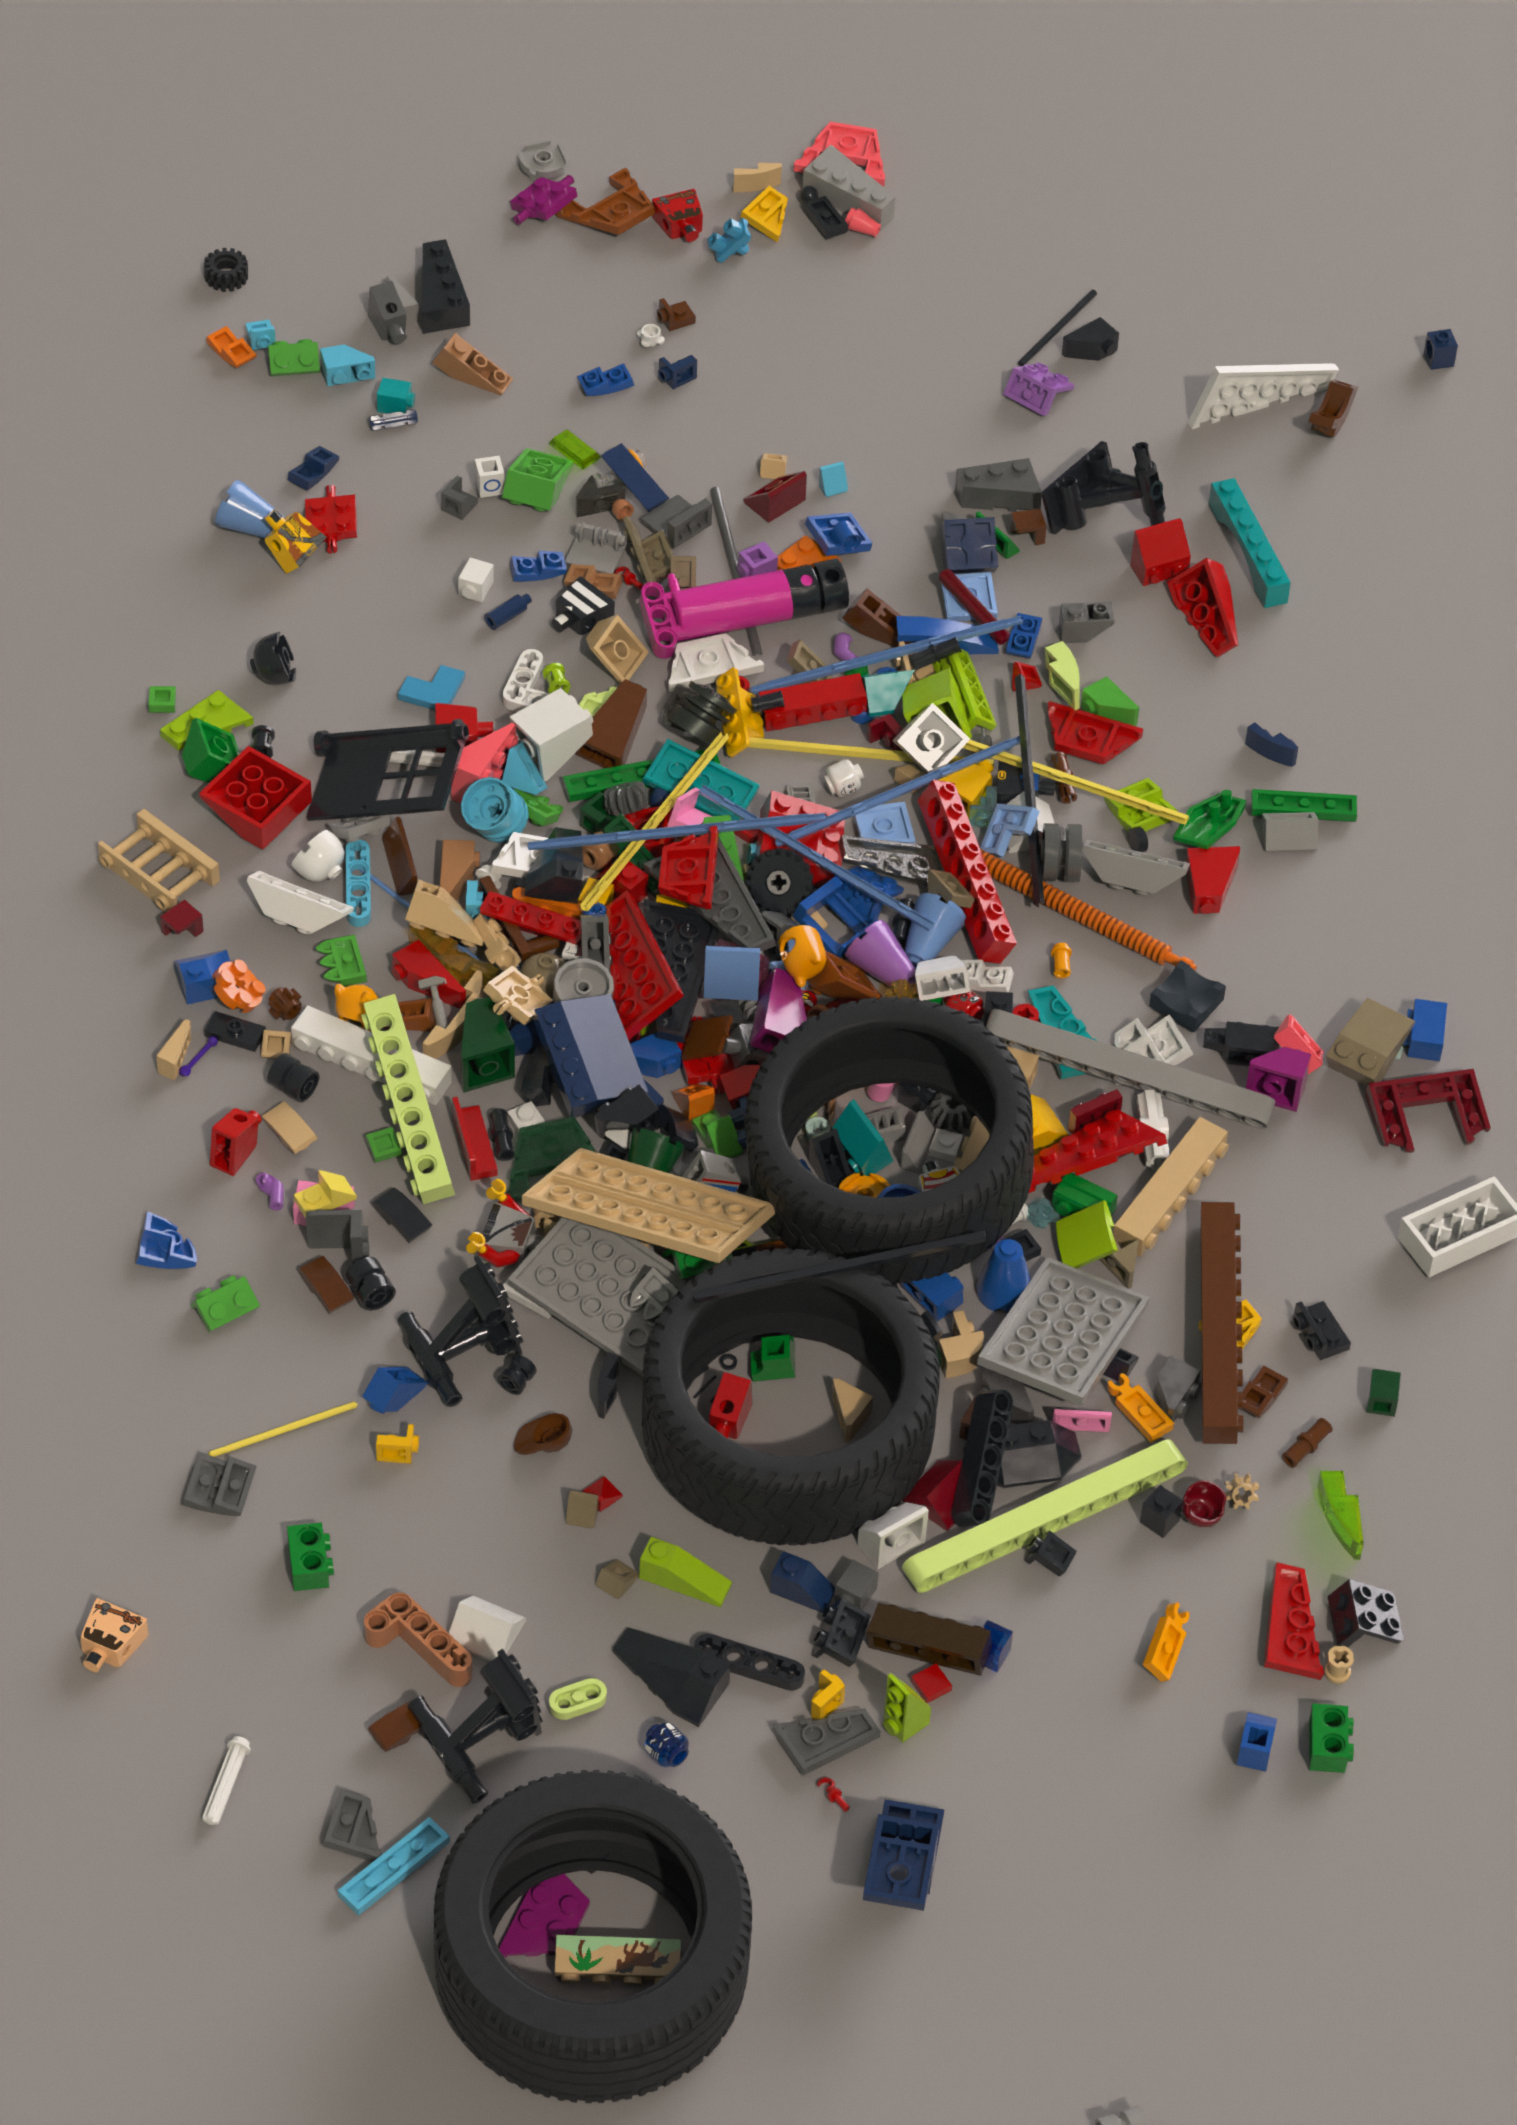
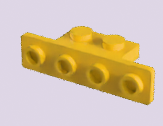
M734 667L716 679L717 693L727 698L730 704L737 709L735 715L726 710H723L721 713L722 716L730 720L729 724H722L724 736L726 733L729 736L725 743L727 755L731 758L750 745L749 737L764 738L761 714L759 712L754 713L751 704V698L755 697V694L741 688L738 669Z

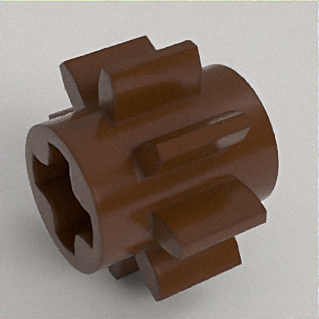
M288 987L277 988L269 997L268 1004L271 1006L269 1012L276 1019L281 1018L283 1021L285 1019L291 1020L301 1011L302 1003L299 999L302 996L294 988L291 990Z

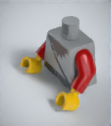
M495 1179L491 1182L492 1187L486 1190V1196L489 1199H498L499 1201L498 1203L494 1202L482 1234L473 1232L468 1237L470 1243L466 1245V1249L471 1254L478 1251L482 1261H488L498 1268L512 1264L520 1265L527 1257L529 1250L535 1249L544 1236L535 1234V1219L509 1194H504L506 1191L505 1183L501 1179Z

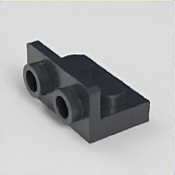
M1302 1301L1296 1303L1294 1315H1292L1293 1324L1298 1331L1301 1330L1306 1338L1310 1351L1315 1352L1319 1360L1350 1350V1340L1324 1301L1309 1307H1305Z
M843 1598L832 1606L828 1605L821 1616L823 1621L822 1627L818 1630L812 1642L815 1645L812 1656L819 1658L825 1653L848 1667L853 1665L871 1614Z

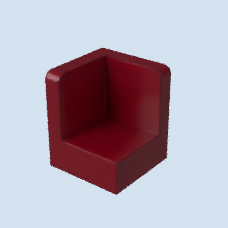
M183 900L160 916L161 932L165 936L172 931L180 934L187 930L194 937L204 932L202 914L186 900Z

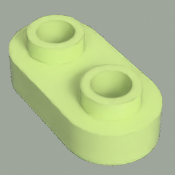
M595 1678L585 1679L559 1688L550 1695V1713L557 1719L568 1720L597 1710L606 1703L607 1688L602 1681ZM593 1695V1696H595L596 1698H595V1699H589V1698H587V1697ZM567 1705L568 1708H560V1706Z

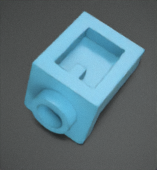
M467 880L466 912L475 919L481 914L480 907L484 902L483 892H478V881ZM483 915V916H484L485 918H487L488 920H489L490 918H492V917Z

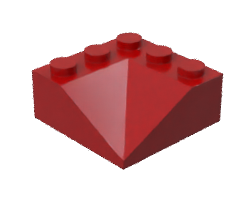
M247 746L199 793V797L239 836L264 850L312 802L311 781L254 748Z
M771 790L760 809V818L825 813L827 817L840 810ZM845 820L797 841L841 866ZM809 824L781 826L775 828L779 829L780 831L788 835L790 832L795 831ZM758 830L756 858L770 849L784 848L789 850L791 848L786 845L777 847L775 844L776 839ZM804 858L807 863L809 862L811 865L810 870L814 873V887L820 888L836 876L810 859Z

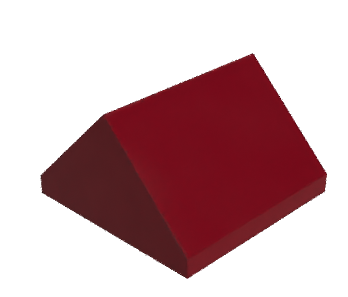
M805 471L779 476L745 497L743 501L766 522L770 523L806 500L807 474Z
M938 1460L902 1500L905 1503L925 1506L929 1510L928 1519L947 1532L955 1525L952 1518V1508L962 1460Z

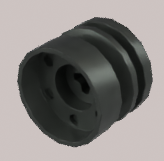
M691 681L688 687L697 692L696 696L692 697L684 692L682 694L683 697L691 704L688 708L676 704L668 719L710 745L721 732L714 725L718 720L725 724L730 722V720L721 715L723 710L735 715L737 709L730 704L727 698L710 687Z

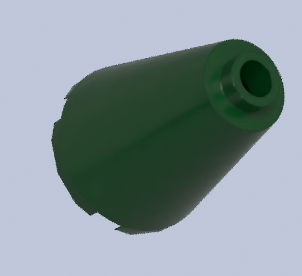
M633 1128L630 1134L627 1161L670 1173L683 1153L684 1145L677 1141L676 1145L670 1144V1137L655 1131L640 1128L638 1132L636 1128Z

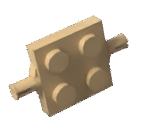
M513 966L488 982L483 989L490 999L496 1003L493 1006V1011H498L497 1015H501L507 1010L513 1019L521 1022L523 1025H526L534 1018L535 1009L550 1005L553 1002V999L539 987L544 983L543 976L540 978L541 975L537 974L531 979L520 973Z

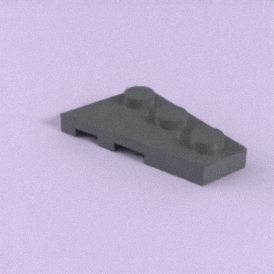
M866 1709L830 1714L828 1718L813 1721L810 1718L801 1719L796 1724L784 1725L783 1723L772 1725L773 1733L803 1776L879 1738L881 1733Z

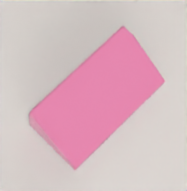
M1054 1409L1052 1412V1421L1069 1430L1110 1431L1112 1412Z

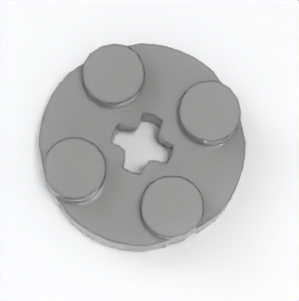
M537 140L528 143L525 146V150L520 153V167L525 174L529 175V179L532 181L540 177L551 179L565 174L567 152L559 144L556 147L550 145L548 140Z

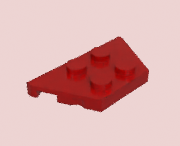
M1052 701L1048 702L1047 712L1056 751L1104 765L1143 736V728L1079 709L1074 710L1072 707Z
M717 826L709 827L710 832L696 838L692 834L680 842H673L662 848L658 885L660 894L704 909H711L719 837Z

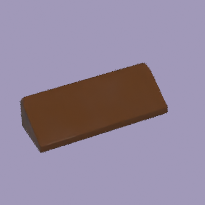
M396 817L384 832L382 841L396 892L399 896L413 894L418 881L402 819Z

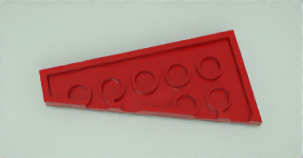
M626 890L606 906L612 943L609 946V953L613 959V964L610 965L614 984L612 999L615 1001L617 1012L629 1040L680 1000L684 994L633 895Z

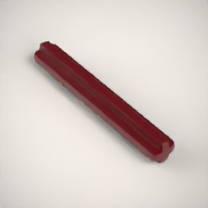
M947 568L939 574V580L980 625L998 621L950 569ZM1006 629L989 633L1000 645L1007 642L1010 636Z

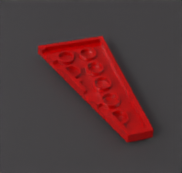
M1118 1109L1109 1111L1102 1118L1093 1123L1086 1124L1081 1130L1072 1135L1065 1136L1060 1142L1041 1150L1039 1154L1034 1156L1033 1178L1029 1193L1036 1190V1185L1051 1182L1052 1185L1062 1181L1061 1176L1075 1172V1175L1078 1176L1117 1162L1118 1156L1125 1153L1140 1154L1144 1152L1143 1147L1153 1143H1157L1158 1147L1168 1144L1166 1135Z

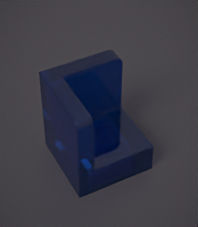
M986 1620L983 1628L991 1631L992 1649L985 1667L998 1672L1011 1651L1013 1631Z

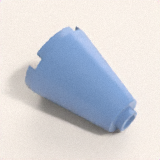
M236 480L227 491L229 496L226 501L222 500L215 523L222 528L265 538L273 528L264 518L275 508L245 483Z
M921 894L915 903L914 911L934 922L933 928L928 931L911 921L904 951L915 969L918 962L935 959L964 926L966 915L963 910L950 900L947 904L940 901L941 896L937 894Z

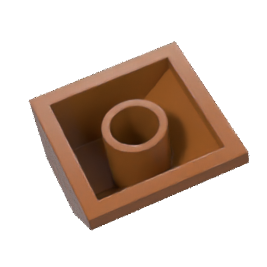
M827 951L824 969L817 976L807 980L809 982L808 987L818 995L824 993L832 998L848 999L880 998V994L862 969Z

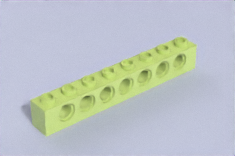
M392 994L363 1003L366 1013L361 1015L365 1029H371L373 1037L368 1038L372 1053L378 1052L380 1060L375 1061L379 1077L385 1076L387 1084L382 1085L386 1100L392 1099L394 1105L393 1108L389 1109L393 1124L399 1123L401 1131L396 1132L400 1148L406 1147L408 1155L403 1156L407 1172L413 1171L415 1179L410 1180L414 1195L421 1196L423 1205L453 1196L455 1192L396 995ZM385 1026L391 1027L387 1031H380ZM390 1050H398L395 1054H387ZM398 1073L405 1074L401 1078H394V1076ZM404 1097H412L407 1102L401 1101ZM413 1120L419 1121L416 1125H408ZM419 1144H426L423 1149H415ZM426 1168H433V1171L430 1173H422Z

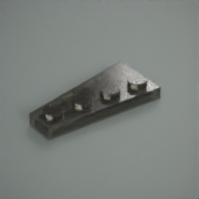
M842 835L838 842L842 862L928 887L927 874L929 869L944 871L935 846Z

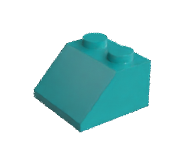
M854 1099L851 1100L832 1129H837L843 1150L850 1157L847 1161L855 1173L861 1172L863 1176H869V1173L876 1174L894 1160L877 1129Z

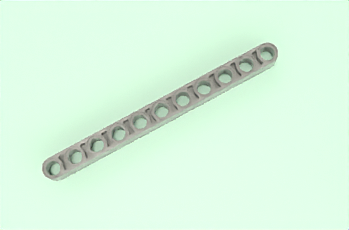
M991 1010L986 1024V1028L997 1036L1006 1047L1009 1046L1039 1055V1058L1141 1091L1155 1090L1163 1098L1253 1127L1267 1128L1275 1106V1100L1267 1095L1006 1011Z

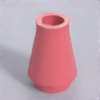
M851 208L845 219L849 230L873 237L878 235L882 226L860 208Z

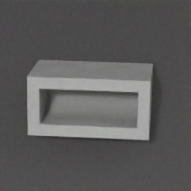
M1314 812L1263 813L1262 835L1265 851L1318 850L1319 819Z

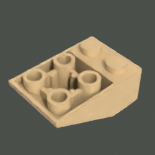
M418 879L405 920L410 921L409 925L422 930L425 927L433 929L435 934L444 938H450L451 936L460 938L461 943L470 947H476V944L482 946L483 939L473 922L474 919L444 888Z

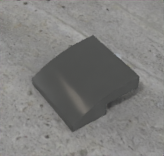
M199 1452L181 1505L220 1515L241 1516L257 1466L229 1456L226 1462Z

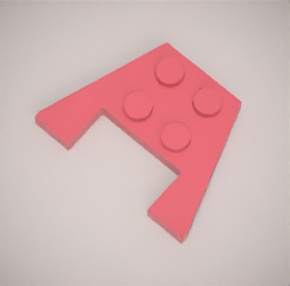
M830 121L815 138V143L811 147H807L803 152L802 158L800 160L797 159L794 163V172L803 173L804 169L828 146L832 145L857 166H866L865 172L883 187L885 185V173L883 172V162L880 156L877 130Z

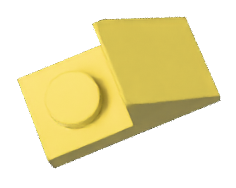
M322 1170L318 1171V1184L294 1194V1202L305 1219L306 1212L320 1209L325 1211L333 1210L357 1199V1195L344 1176Z

